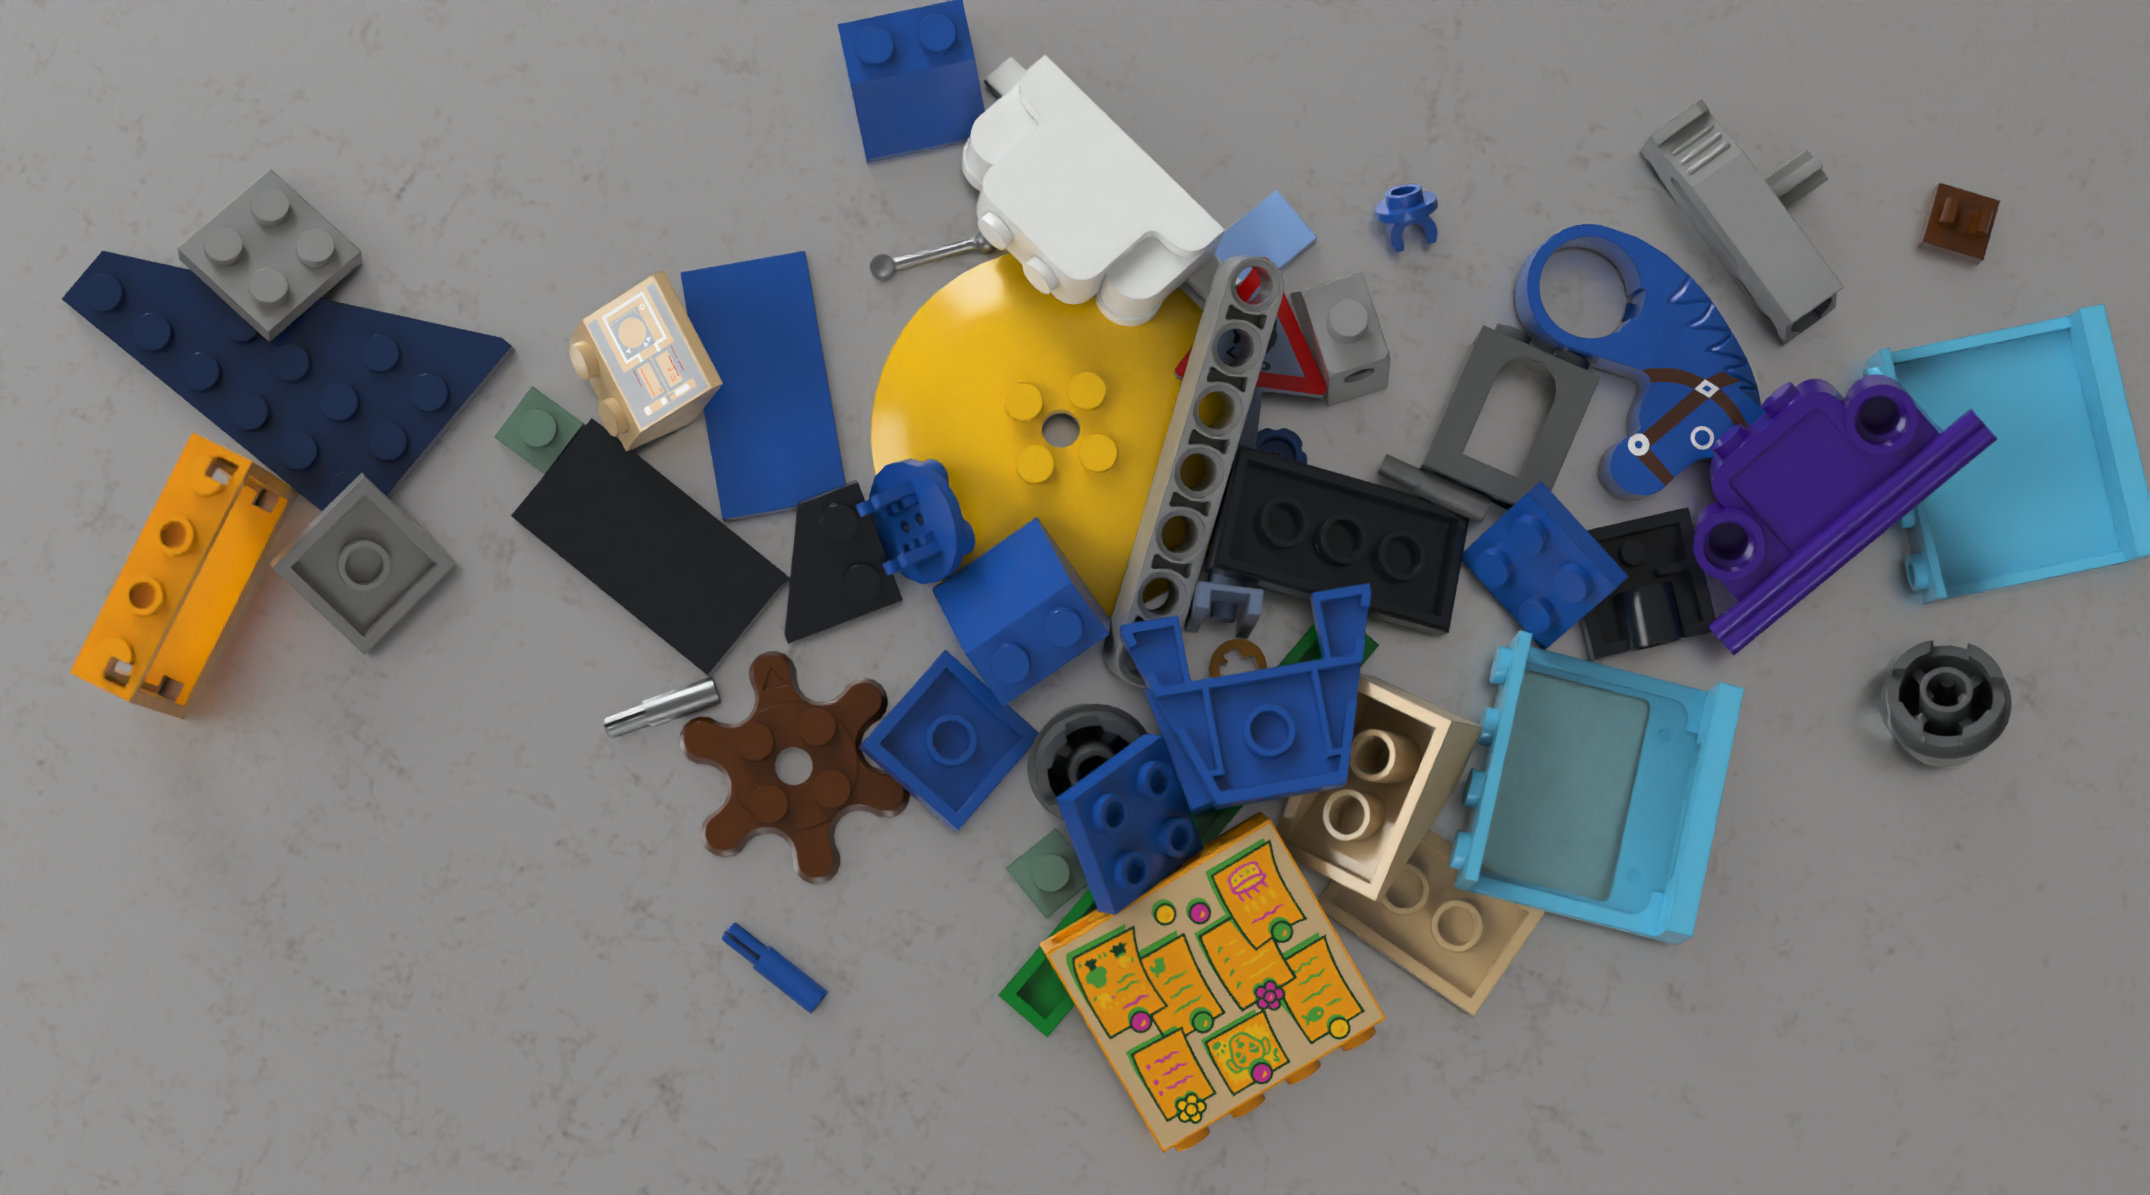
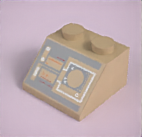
M664 270L651 275L582 319L569 339L571 344L569 355L575 371L582 380L590 381L600 400L598 411L604 427L610 435L619 437L626 452L692 424L723 384Z

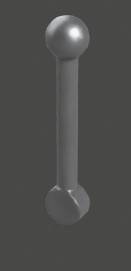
M978 231L974 238L893 259L888 255L879 254L871 260L870 270L877 280L887 281L900 269L977 249L983 253H990L996 248L986 240L981 231Z

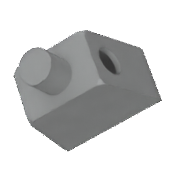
M1362 272L1349 274L1290 293L1303 336L1326 385L1327 390L1324 399L1327 407L1388 387L1390 354ZM1367 369V371H1365V372H1363V373H1361V374H1359V375L1347 377V376L1351 375L1352 373H1355V372L1360 371V370Z

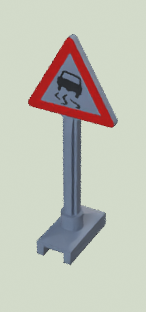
M1255 269L1249 272L1236 289L1238 296L1244 302L1254 299L1260 290L1261 281ZM1284 291L1238 443L1256 449L1263 392L1269 391L1322 398L1327 390ZM1234 329L1228 330L1221 335L1217 344L1219 358L1224 364H1229L1235 361L1242 351L1241 337ZM1192 347L1175 368L1174 375L1179 380H1183ZM1209 572L1208 582L1199 581L1193 593L1186 617L1185 631L1198 632L1205 616L1210 615V620L1222 623H1234L1237 619L1235 637L1248 639L1261 616L1264 590L1246 588V582Z

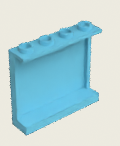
M2104 304L2080 308L2069 316L1893 352L1890 351V347L1884 348L1867 359L1869 368L1863 370V377L1885 375L1895 379L1943 431L1969 409H1972L1997 437L1994 443L1896 522L1900 530L1906 529L1911 554L1905 556L1906 574L1914 592H1921L1923 605L2150 557V495Z

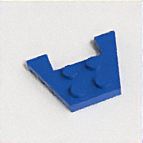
M1370 583L1312 593L1310 602L1322 659L1196 681L1190 679L1178 615L1120 625L1119 632L1123 645L1215 809L1345 787L1355 723L1359 676L1365 646L1367 615L1371 600Z

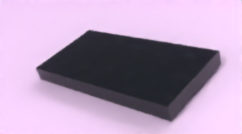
M591 418L511 515L517 522L709 677L790 579L788 575L633 450L626 452L621 441L610 435L593 418Z
M1238 444L1215 520L1205 571L1310 600L1313 592L1370 583L1371 600L1367 616L1442 636L1449 633L1469 518L1416 495Z

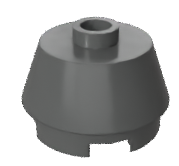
M1934 640L1926 641L1913 646L1903 653L1887 674L1880 692V711L1885 725L1891 734L1915 759L1936 767L1959 766L1974 759L2002 734L2011 714V693L1998 664L1979 647L1969 643L1967 649L1952 645L1933 646Z
M1084 703L1072 705L1059 711L1041 729L1029 753L1028 779L1036 799L1049 813L1064 821L1056 798L1142 735L1148 734L1147 731L1132 715L1110 705Z

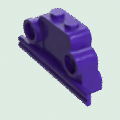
M1885 375L1863 377L1850 387L1845 398L1829 382L1821 379H1809L1801 382L1796 387L1792 382H1787L1779 387L1763 402L1761 406L1765 411L1763 415L1746 429L1742 424L1735 425L1714 443L1711 450L1716 455L1711 461L1709 473L1712 490L1718 501L1708 505L1698 516L1695 523L1693 548L1699 566L1710 576L1719 579L1738 600L1708 625L1712 633L1724 644L1730 653L1736 655L1997 440L1993 432L1972 409H1969L1943 431L1903 386L1891 377Z

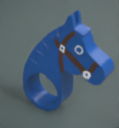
M1582 224L1568 227L1554 234L1535 249L1524 262L1517 277L1515 304L1518 317L1528 335L1539 346L1552 354L1555 349L1572 352L1586 359L1590 363L1589 366L1626 377L1636 385V395L1626 418L1627 437L1604 452L1598 468L1601 484L1617 499L1631 501L1643 499L1661 491L1692 463L1711 462L1716 455L1711 448L1725 432L1737 424H1742L1746 429L1765 413L1761 408L1760 395L1752 369L1735 335L1708 295L1688 273L1665 253L1640 238L1602 225ZM1568 247H1585L1603 254L1617 267L1624 280L1627 297L1632 298V304L1626 303L1625 312L1621 320L1624 322L1617 326L1610 335L1599 338L1578 337L1561 329L1549 317L1540 296V277L1547 259L1553 252Z

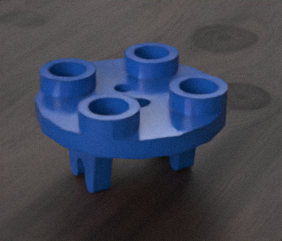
M909 458L885 465L874 477L869 500L856 505L860 517L869 514L872 517L888 562L882 564L887 576L900 572L905 578L921 584L939 582L949 578L960 567L963 556L971 553L974 549V531L971 525L963 519L959 502L949 487L947 471L937 460L928 459L920 462Z

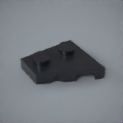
M857 479L797 502L784 629L788 644L903 600L894 575L887 576L882 564L888 562L871 515L860 517L856 508L857 504L865 501Z

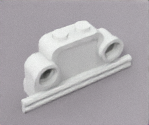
M1046 55L1040 58L1027 71L1011 56L985 79L984 84L1000 99L974 122L970 137L964 146L961 160L962 170L966 179L974 188L980 191L976 213L979 219L978 227L986 240L999 250L1006 248L1023 265L1022 268L1026 278L1041 293L1049 294L1051 292L1058 300L1067 304H1081L1094 296L1101 313L1107 319L1119 325L1138 326L1150 321L1159 312L1163 301L1185 281L1207 300L1213 276L1218 266L1222 263L1215 253L1225 229ZM1237 278L1236 280V288L1241 283V280L1239 278Z

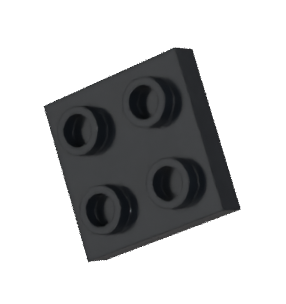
M1688 507L1587 530L1629 576L1581 619L1591 661L1713 634L1708 625L1716 617L1704 570L1699 566L1695 558L1693 548L1695 532Z

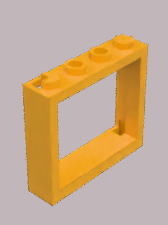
M192 432L69 673L130 703L184 720L299 492L255 462ZM215 471L229 478L226 485L212 479ZM262 489H267L280 496L272 513L255 506ZM119 660L133 666L130 673L115 668ZM166 677L184 685L176 702L159 694Z

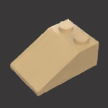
M1360 673L1349 769L1345 787L1289 797L1276 830L1295 861L1374 901L1381 902L1457 787L1482 726L1376 676Z

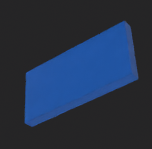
M799 251L680 272L687 315L723 382L722 386L704 407L722 520L729 522L797 510L798 501L845 484L844 468L806 252Z

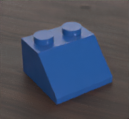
M952 0L838 24L867 163L967 142L974 122L985 112L963 0Z
M1038 517L1023 525L932 589L965 655L1003 707L1109 635L1110 618Z

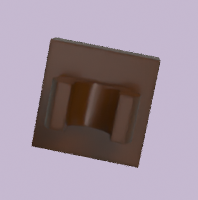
M1939 183L1934 187L1917 247L1978 265L1984 260L2000 200Z

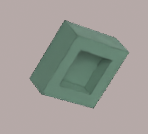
M532 386L494 437L539 471L546 474L585 427V424Z
M1056 828L1006 867L1009 874L1045 918H1048L1088 885L1076 852Z

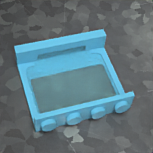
M1520 630L1508 643L1507 647L1498 646L1492 663L1490 683L1498 684L1499 686L1494 708L1486 706L1479 722L1482 729L1476 744L1485 746L1480 770L1471 768L1463 792L1462 805L1471 807L1466 832L1457 830L1449 854L1448 867L1457 870L1453 888L1679 945L1693 937L1744 688L1719 682L1710 690L1703 691L1530 646L1533 633Z

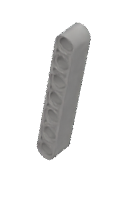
M1236 255L1227 258L1218 266L1213 276L1113 611L1109 635L1106 636L1104 642L1103 657L1106 666L1114 675L1135 687L1148 688L1138 670H1127L1125 666L1124 656L1126 648L1121 641L1120 625L1178 615L1182 633L1283 296L1284 280L1281 271L1275 263L1263 257ZM1252 267L1259 274L1261 281L1260 290L1254 299L1244 302L1237 294L1236 280L1245 268ZM1234 329L1241 337L1242 351L1235 361L1224 364L1218 356L1217 344L1221 335L1228 330ZM1216 391L1222 397L1224 403L1223 414L1216 423L1205 426L1199 417V404L1204 396ZM1199 453L1205 462V474L1198 484L1185 487L1180 478V467L1188 456ZM1180 515L1186 521L1187 535L1184 541L1177 547L1166 548L1161 538L1162 528L1170 518ZM1164 578L1169 587V594L1165 603L1159 608L1147 609L1143 602V591L1146 585L1153 579Z

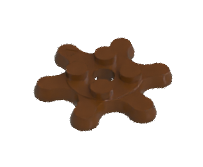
M767 651L760 654L752 662L749 670V680L754 689L755 703L752 712L746 719L739 723L725 724L710 717L700 716L691 719L680 732V748L687 759L696 764H707L717 768L724 775L727 782L728 794L725 802L703 822L701 838L706 849L712 854L720 857H730L742 851L747 842L756 835L762 833L777 834L790 845L793 855V867L797 875L808 883L823 884L830 881L837 874L840 867V853L835 844L834 833L836 825L843 816L850 812L861 810L881 818H891L903 812L909 803L910 793L884 770L875 768L868 763L862 750L858 748L862 744L861 741L867 729L879 721L885 714L888 706L887 693L877 681L869 678H860L850 682L842 693L833 700L826 702L813 701L805 697L800 691L793 661L781 652ZM790 748L801 749L807 752L812 760L813 769L810 777L798 785H789L782 782L776 773L778 758Z

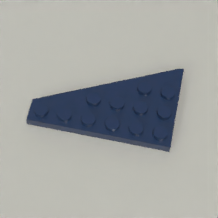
M102 251L62 298L65 303L321 511L361 473L391 499L515 351L512 345L501 337L322 298L316 301L272 341L268 342L191 270Z

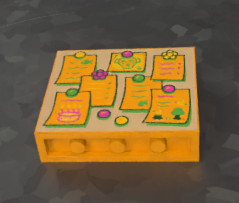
M1261 811L1204 844L1202 850L1118 914L1102 913L1096 909L1039 943L1163 1153L1172 1147H1175L1177 1151H1184L1198 1144L1209 1135L1210 1130L1208 1126L1229 1113L1232 1118H1237L1251 1112L1264 1102L1266 1098L1263 1093L1283 1080H1286L1287 1084H1294L1304 1080L1320 1068L1321 1064L1318 1059L1338 1047H1341L1343 1051H1348L1362 1045L1375 1035L1376 1030L1373 1026L1386 1019L1272 821Z

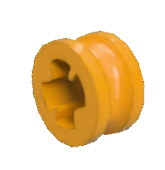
M1239 638L1228 640L1218 646L1211 657L1208 670L1210 678L1222 676L1219 665L1226 666L1228 660L1223 656L1233 651H1237L1241 660L1252 658L1256 670L1266 669L1267 664L1266 658L1258 646L1251 641Z

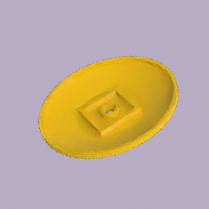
M1012 254L1003 255L972 268L941 288L917 311L892 347L880 376L872 412L871 447L875 475L885 465L909 458L920 462L934 459L944 466L949 478V487L959 502L963 519L971 525L975 534L973 551L963 556L960 567L955 572L1035 517H1038L1110 618L1113 615L1182 384V380L1175 377L1174 371L1193 346L1203 310L1189 295L1180 288H1177L1163 301L1159 312L1150 321L1138 326L1119 325L1110 321L1101 313L1094 296L1081 304H1067L1058 300L1051 292L1049 294L1041 293L1026 278L1022 268L1023 265ZM1218 392L1208 393L1199 404V417L1205 426L1216 423L1223 414L1224 403ZM1067 414L1078 423L1080 429L1079 436L1070 446L1063 448L1054 447L1043 437V425L1052 415ZM1199 453L1188 456L1180 467V478L1185 487L1198 484L1205 474V462ZM1178 515L1165 522L1161 538L1166 548L1177 547L1184 541L1187 535L1186 521L1182 516ZM1213 530L1205 553V557L1208 555L1210 550ZM1164 578L1153 579L1146 585L1143 591L1144 605L1169 591L1168 583Z

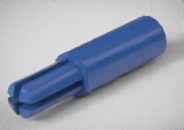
M736 922L727 927L728 931H724L722 941L752 963L755 971L810 1014L829 992L771 946H765Z

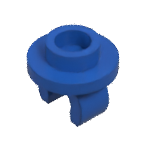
M1405 184L1387 190L1384 194L1385 199L1380 201L1374 210L1376 219L1379 222L1386 223V237L1395 251H1404L1402 232L1405 227L1413 223L1421 225V232L1428 244L1435 243L1438 235L1437 227L1429 214L1438 208L1436 194L1422 191V187L1419 184Z

